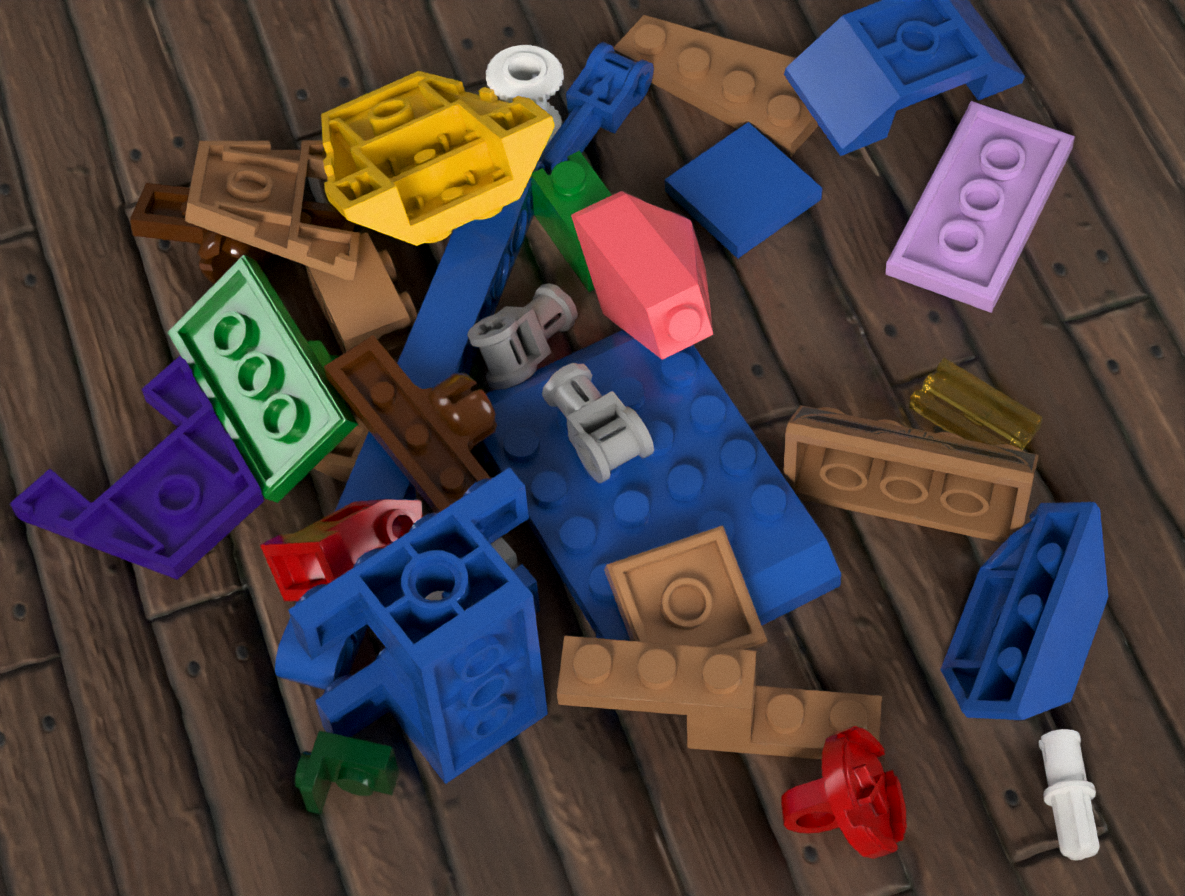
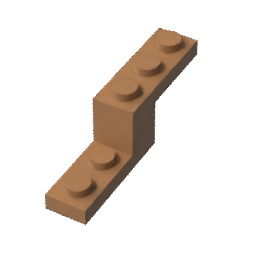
M564 636L557 688L558 705L687 715V748L810 759H822V750L826 738L834 732L852 726L866 729L880 742L882 696L756 686L757 651L575 636Z

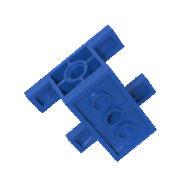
M510 467L492 479L485 478L474 483L461 499L438 514L430 513L423 516L413 524L407 534L383 549L376 548L367 552L355 563L351 570L329 584H320L311 588L300 598L295 606L288 610L297 641L311 660L367 624L385 646L373 663L353 676L345 675L336 679L327 687L323 696L315 700L324 730L328 733L352 737L390 712L445 784L548 715L536 613L540 611L537 581L523 564L512 570L491 545L492 542L529 519L525 485ZM444 591L441 593V600L425 599L433 592Z

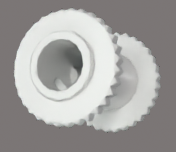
M517 45L506 48L494 55V58L487 65V86L490 89H494L495 95L499 96L500 100L511 103L513 102L512 99L516 96L530 98L548 112L553 118L555 127L547 141V146L563 124L559 111L555 110L554 106H550L549 102H547L550 96L555 95V92L559 91V86L562 85V80H564L562 64L554 54L541 47Z

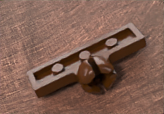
M153 183L145 184L130 218L133 236L200 244L197 255L201 257L199 267L203 275L213 284L243 255L256 260L263 272L268 260L276 255L185 222L190 188ZM302 201L301 223L360 233L362 225L348 221L332 204Z
M374 335L324 366L326 377L435 513L438 514L461 499L474 483L485 478H491L470 452L475 445L496 432V413L489 398L482 389L474 392L469 389L477 384L466 373H454L432 388L421 389L413 384Z

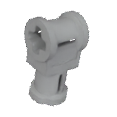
M550 283L543 284L536 290L533 300L525 307L505 306L498 313L482 319L469 329L467 334L472 346L479 347L489 371L485 377L490 388L506 389L530 378L536 372L537 364L552 353L547 340L558 331H568L575 325V320L578 317L576 306L571 297L563 292L560 287Z
M571 363L562 367L551 376L543 387L542 396L549 406L558 407L566 417L569 441L575 447L582 464L592 478L598 483H603L610 479L611 470L636 456L646 458L654 453L653 441L645 424L632 408L625 407L613 391L602 396L591 382L592 374L585 364Z

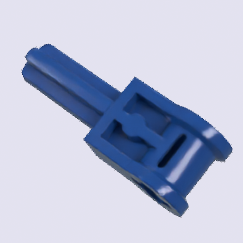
M605 42L599 43L593 49L585 68L566 92L568 113L570 115L543 150L538 160L539 163L544 164L547 175H551L553 168L557 164L568 161L567 156L578 151L582 153L600 127L614 134L631 110L638 106L647 94L654 74L653 63L643 59L638 62L615 53L614 47Z

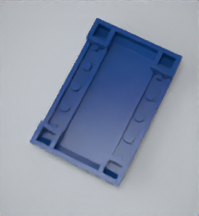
M621 330L536 370L530 378L516 386L506 389H495L486 394L496 413L497 428L495 433L475 445L485 463L490 461L497 474L510 467L524 483L529 519L526 521L594 630L596 638L631 641L604 571L607 564L722 525L761 626L840 587L841 572L826 537L694 345L662 360L627 332ZM571 363L585 364L592 374L591 382L602 396L613 391L625 407L632 408L645 424L653 441L654 453L646 458H641L640 456L632 458L611 470L610 479L603 483H598L592 478L582 464L575 447L569 441L566 417L558 407L549 406L542 396L543 387L551 376L562 367Z

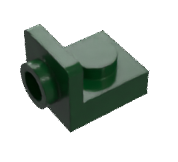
M319 731L312 752L304 751L300 757L295 775V786L300 789L307 811L321 814L332 782H336L337 786L342 790L359 796H370L373 794V791L393 795L400 772L393 747Z

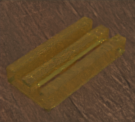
M943 358L937 365V372L934 375L930 373L924 380L923 388L921 390L917 389L910 396V409L947 432L954 433L965 440L994 446L1007 444L979 427L985 425L1010 440L1011 443L1009 445L1023 450L1041 428L1042 416L946 358ZM935 395L963 411L966 418L933 399Z

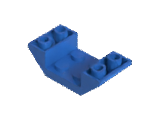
M882 0L842 15L790 63L784 72V76L840 156L887 138L895 113L900 109L963 84L967 85L979 101L1023 83L1025 75L969 0Z

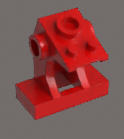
M396 499L352 502L296 533L280 534L261 544L260 547L283 600L299 601L311 588L320 584H329L351 570L357 559L365 552L367 553L376 548L383 549L407 534L413 524L423 517L421 500Z

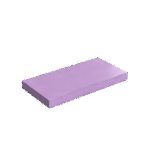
M971 101L886 263L885 275L992 313L1069 157L1075 136Z

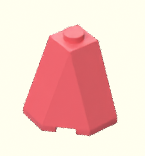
M623 191L571 214L603 315L662 360L713 335L706 268L690 219L649 204Z

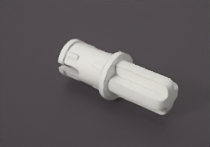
M1069 729L1050 731L1042 735L1041 740L1038 741L1039 748L1042 751L1048 788L1044 791L1043 797L1045 803L1052 806L1060 852L1063 856L1069 857L1070 860H1082L1095 856L1100 847L1091 800L1095 797L1096 790L1093 783L1088 782L1080 747V734Z

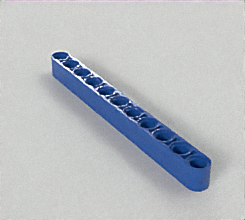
M537 162L533 172L541 168L545 171L544 164ZM531 177L520 199L503 206L500 213L488 219H475L453 230L397 363L413 384L419 388H432L454 373L470 375L480 349L479 347L472 346L467 334L474 324L494 315L534 216ZM370 431L366 436L335 512L356 501L380 499L417 500L416 488ZM290 618L276 655L275 672L277 677L326 690L336 679L349 675L369 625H365L311 660L298 643Z

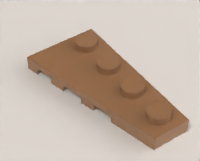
M643 15L614 46L615 53L638 62L643 59L653 63L654 74L652 84L736 129L749 122L789 158L794 155L818 127V123L784 76L785 68L796 59L795 57Z

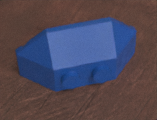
M1095 502L1040 503L1029 515L1032 521L1010 535L980 567L940 669L958 701L957 703L961 711L967 718L1025 720L1071 702L1109 597L1101 512Z

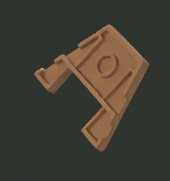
M302 140L300 150H270L271 144L269 141H199L187 201L185 222L336 277L354 281L360 233L300 222L305 178L327 180L323 164L326 152L323 150L322 140Z

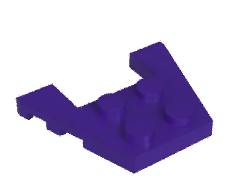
M181 356L142 388L146 402L176 425L177 429L94 502H89L51 469L47 470L10 503L15 516L26 523L178 580L262 504L264 498L261 488L230 435L226 433L206 394L204 391L202 392L188 363Z

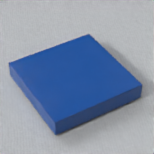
M749 122L665 179V192L737 259L822 200V187Z

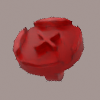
M857 726L834 732L827 737L822 750L823 778L791 788L781 796L783 825L788 830L797 833H820L840 828L848 843L861 856L871 859L882 857L898 850L899 848H897L898 845L896 843L903 841L907 829L906 806L898 777L895 776L893 769L884 772L877 758L885 755V750L881 743L869 731Z

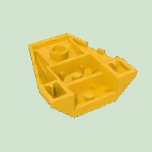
M417 71L321 114L322 143L326 152V158L323 159L327 175V182H324L325 193L328 201L348 221L416 246L423 243L438 242L447 238L453 229L475 219L491 218L500 213L503 206L520 199L555 127L553 118L530 98L516 96L512 99L513 102L509 103L498 100L494 89L483 87L478 90V95L466 92L462 81Z

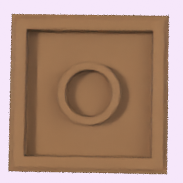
M723 525L607 564L604 569L631 641L753 650L764 646L768 642Z

